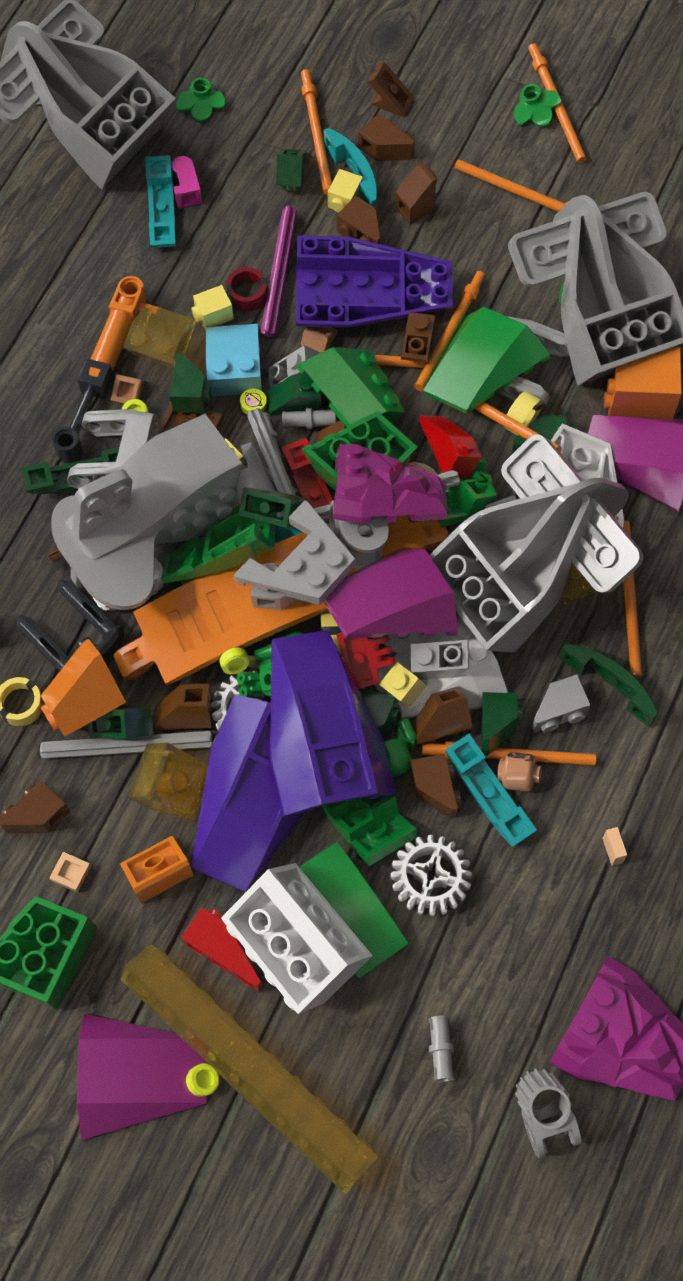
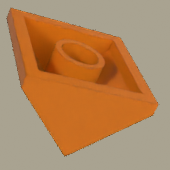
M173 836L120 863L140 903L193 876L190 864Z

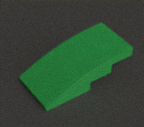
M334 842L299 866L373 955L355 973L357 978H361L408 944L378 897L338 842Z

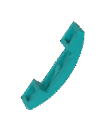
M330 128L324 129V145L335 163L345 160L354 174L363 177V182L360 183V199L376 209V182L368 161L361 151L346 137Z
M170 155L145 157L149 202L150 248L176 246Z
M470 734L445 749L449 760L452 762L453 767L471 796L497 831L512 847L537 831L520 806H516L485 762V755Z

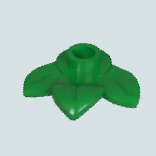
M197 78L191 83L189 90L179 95L176 107L177 111L191 110L195 120L204 122L211 117L213 108H224L225 98L221 92L213 89L209 80Z
M536 84L526 85L520 93V102L514 109L517 124L522 126L531 120L537 126H548L552 120L551 108L562 103L560 96L553 90H542Z

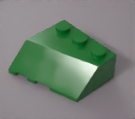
M332 347L300 362L296 366L301 374L306 372L314 381L311 386L316 392H322L331 401L329 407L346 427L376 411L394 425L405 413L399 397L394 393L387 376L382 372L375 355L370 350Z
M378 411L350 424L347 428L335 434L332 433L324 437L323 440L313 445L310 444L302 448L303 453L318 476L335 492L338 472H335L336 454L340 444H357L361 447L369 448L373 452L399 460L403 466L413 458L417 450V446Z
M35 896L11 921L10 927L0 937V986L58 1011L96 932L97 926L84 915Z

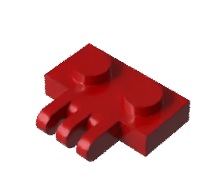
M342 632L337 633L344 663L358 689L380 683L381 680L377 669L396 663L395 657L385 659L382 657V655L393 652L391 646L379 647V644L390 641L388 635L368 639L345 638Z

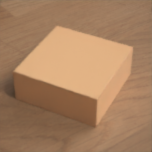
M618 827L608 829L602 839L611 866L623 863L627 853Z
M63 852L50 876V880L78 893L91 865Z

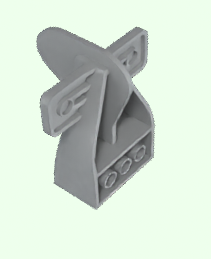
M64 0L38 26L27 21H21L9 30L0 61V119L7 124H15L35 104H42L47 121L55 136L90 179L103 189L163 127L176 98L127 56L112 49L97 46L96 44L101 40L104 33L103 25L77 1Z
M641 192L601 206H597L586 195L574 197L555 215L553 222L517 233L508 243L510 255L523 285L533 287L565 276L561 299V319L577 386L613 374L616 367L673 347L683 346V306L676 287L664 267L644 250L659 244L666 237V228L655 198L648 192Z
M206 414L156 435L136 450L115 472L82 486L75 495L62 499L54 508L51 521L52 534L58 549L71 567L72 581L77 588L85 587L93 598L105 606L119 610H129L139 607L146 602L153 588L155 544L187 541L195 535L203 537L207 534L208 526L215 521L219 523L232 515L231 512L234 507L242 462Z
M538 434L529 437L502 465L503 477L520 499L492 506L472 515L459 525L429 555L454 592L456 612L486 651L516 652L559 601L565 588L571 562L596 591L608 593L619 586L643 561L641 549L614 518L628 500L629 493L625 487L603 478H591L583 481L551 441Z

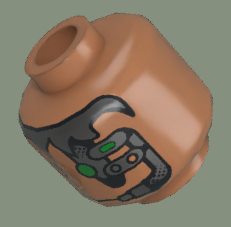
M509 752L505 758L500 759L498 780L502 781L506 789L529 792L534 787V783H540L542 766L537 765L536 758L533 755Z

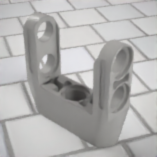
M509 317L526 324L550 354L557 357L570 356L564 333L532 320ZM518 376L512 379L513 383L508 387H500L494 391L514 401L522 392L528 391L543 401L541 410L546 407L550 399L549 394L541 385Z
M131 409L86 412L81 424L86 432L96 437L122 436L116 462L76 464L69 470L68 483L72 487L80 489L82 486L104 477L101 474L108 475L115 472L136 450L156 435H159L160 424L158 416ZM114 421H119V422H122V423H124V424H118V423H115ZM89 422H95V423L99 424V426H98V425H92V424H90Z

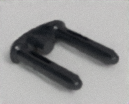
M62 580L59 583L60 593L103 635L102 641L97 645L89 637L83 638L77 644L76 649L89 639L106 662L123 642L124 627L122 625L116 626L73 582ZM86 609H90L102 623L98 622ZM18 616L16 618L18 630L60 672L70 658L30 617ZM47 644L60 658L56 659L43 645Z

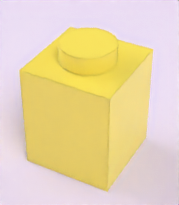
M339 169L328 190V208L340 212L354 196L360 198V183L363 182V177Z
M222 285L193 296L195 305L191 308L196 322L201 321L205 330L206 327H215L234 320L232 304Z
M398 662L395 663L379 684L408 708L412 706L427 686Z

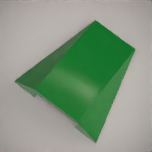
M482 307L464 317L423 392L425 395L467 414L493 397L494 391L500 387L506 388L513 383L512 379L521 373L526 375L532 371L533 365L539 361L544 363L550 359V353L526 324Z
M239 504L232 510V515L219 523L215 521L208 526L205 536L199 538L195 535L168 554L165 559L161 580L163 583L193 579L246 563L249 558L255 559L274 550L276 525L240 516Z

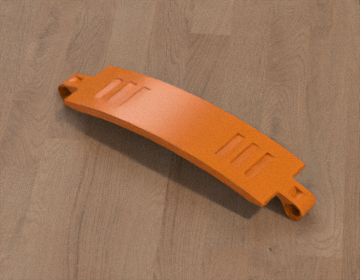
M397 515L396 522H389V533L387 541L383 546L382 557L402 547L434 551L450 534L446 527H443L437 520L410 522L406 515ZM303 532L275 543L274 550L253 560L261 565L274 563L280 566L308 535ZM243 563L224 571L201 576L134 611L133 613L143 634L137 640L116 651L114 659L123 680H132L141 676L155 663L165 684L169 685L218 661L221 655L229 649L245 648L329 610L324 601L318 605L296 599L282 610L253 607L251 600L252 584L245 583V586L237 584L233 576L245 564ZM353 568L347 576L360 569Z

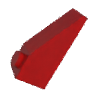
M421 415L419 421L442 473L454 470L458 472L460 479H469L482 458L473 437L444 416Z
M201 907L181 937L184 945L260 992L262 989L261 981L236 938L228 932L227 925L221 919L223 915L214 909L208 912Z

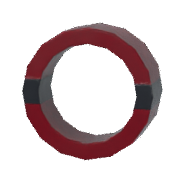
M242 267L234 270L228 276L226 292L232 306L236 310L249 312L259 309L267 299V283L263 273L251 267ZM247 280L256 282L261 287L259 292L251 297H241L233 292L236 284Z

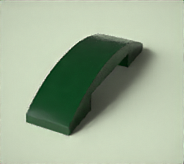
M119 448L101 451V457L49 467L48 462L21 467L27 493L58 494L78 491L79 489L72 487L67 481L70 468L80 463L116 462Z
M565 644L562 647L559 656L560 660L580 675L587 668L591 669L630 699L627 707L628 712L648 727L653 724L657 715L654 704L645 689L627 670L612 659L594 650L571 644Z

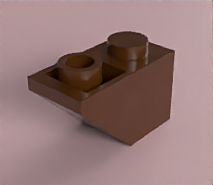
M380 114L376 115L358 131V148L375 161L412 160L414 158L415 141L409 134L402 132L392 121L386 120Z
M423 162L416 165L396 191V209L409 225L430 214L435 208L437 177Z
M354 196L337 214V231L342 237H351L380 244L376 209L359 197Z
M409 312L401 355L402 360L428 362L434 334V315Z
M209 684L179 685L157 704L154 729L212 728L213 700Z
M459 686L431 694L412 723L417 736V743H432L440 737L459 735L465 730L473 728L467 697Z
M445 754L410 760V773L416 797L449 818H455L458 810L457 807H461V798L458 789L453 790L451 780L455 779L452 762L447 763Z
M40 781L37 785H31L27 788L20 801L15 805L8 806L1 813L0 826L7 834L48 833L70 812L65 803Z

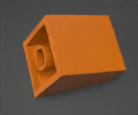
M673 347L616 367L613 378L608 379L607 392L604 394V408H608V416L673 419L681 397L680 347Z
M89 639L81 644L41 695L45 705L41 706L43 713L53 730L55 731L59 728L64 737L126 703L101 654Z

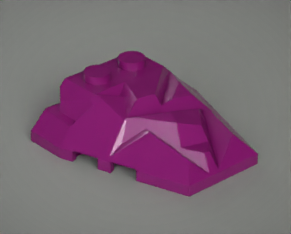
M340 444L336 454L335 472H338L333 503L334 520L370 523L373 516H386V522H396L397 515H407L412 521L446 519V482L440 477L411 466L404 467L397 459L373 452L369 448L361 447L357 444Z
M608 956L549 1063L577 1080H590L603 1083L608 1087L633 1090L634 1093L674 1102L683 1086V1024L643 982L636 972Z

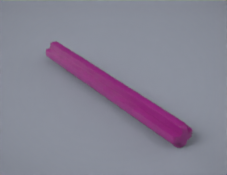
M290 205L282 209L261 326V335L267 338H272L276 335L297 210Z

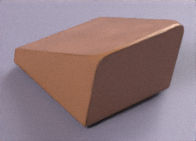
M307 327L304 329L301 346L305 345L316 351L324 352L332 343L338 330L333 327Z
M116 374L111 400L120 403H126L132 399L139 400L145 380Z

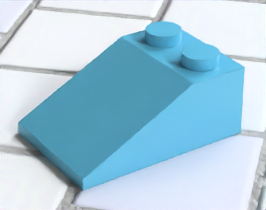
M258 324L206 327L207 383L211 387L212 397L242 395L243 392L252 388L262 391Z

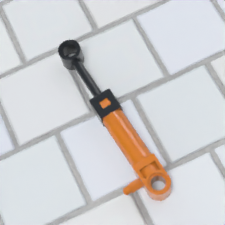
M127 276L118 283L109 305L110 315L91 359L86 358L77 379L83 396L69 427L59 428L52 435V443L56 455L64 463L76 462L82 456L83 450L78 433L82 426L84 414L88 412L94 397L106 398L114 379V367L131 328L136 327L141 314L149 316L160 315L159 308L146 304L144 286L138 277ZM65 444H71L70 446L63 447Z

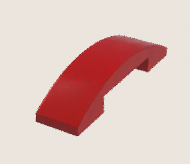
M307 438L283 446L282 452L294 484L299 490L300 497L308 499L307 502L314 509L331 504L333 499L325 482L318 476L302 451V448L310 445Z

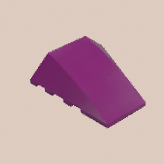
M593 415L588 435L610 443L616 478L623 481L624 485L632 490L636 488L648 494V498L657 503L661 501L669 505L671 510L678 513L683 499V419Z
M402 547L346 576L324 600L325 605L345 638L383 637L384 634L394 633L396 637H407L408 633H422V636H434L437 632H446L447 636H456L458 633L454 592L425 549Z
M84 1014L78 1047L77 1107L81 1140L84 1141L97 1135L111 1133L124 1127L151 1121V1119L172 1115L207 1104V1096L199 1097L192 1094L186 1083L187 1074L194 1066L202 1063L207 1064V1040Z

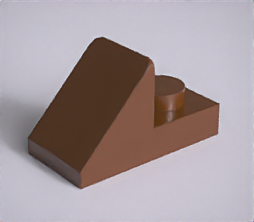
M385 62L377 65L368 80V83L377 92L371 104L399 116L405 115L415 97Z

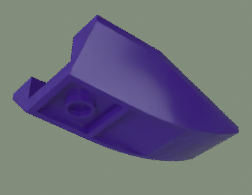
M298 236L296 326L349 328L408 318L409 312L431 314L453 308L452 261L351 237Z
M328 630L272 640L270 760L283 816L309 812L318 806L367 797V800L396 794L382 735Z
M235 694L211 747L191 868L246 892L304 813L283 816L270 760L271 703Z

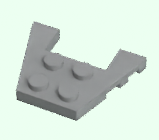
M304 501L289 516V523L308 536L274 572L249 558L233 575L237 584L245 586V583L256 585L260 590L269 591L272 589L284 592V595L287 597L320 605L356 566L355 558L311 505Z

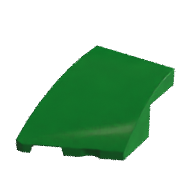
M485 458L480 459L469 479H460L459 485L446 488L447 517L444 520H437L443 527L456 524L482 510L484 505L490 504L495 499L496 492L491 484V475L486 472L487 461Z
M395 795L367 800V797L321 806L339 833L369 866L417 837L416 828L399 814Z

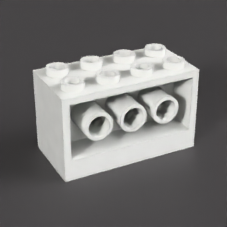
M296 863L268 869L221 918L227 925L230 935L240 941L246 949L247 956L260 966L265 973L267 981L277 987L284 996L287 1006L295 1010L297 1014L324 1004L373 956Z

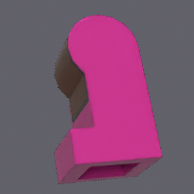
M186 156L175 158L171 163L173 180L179 185L174 187L178 209L202 204L201 191L192 160Z

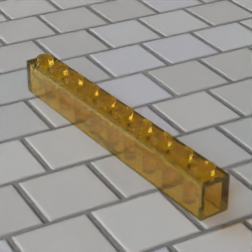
M151 943L125 965L120 980L347 1195L370 1170L378 1158L372 1147L366 1141L360 1140L350 1130L344 1120L337 1118L330 1112L319 1097L313 1096L303 1086L302 1081L297 1076L291 1075L281 1066L276 1056L264 1050L252 1034L245 1032L236 1023L230 1013L223 1011L214 1003L212 997L207 992L199 989L185 971L179 970L170 961L165 952L158 950Z

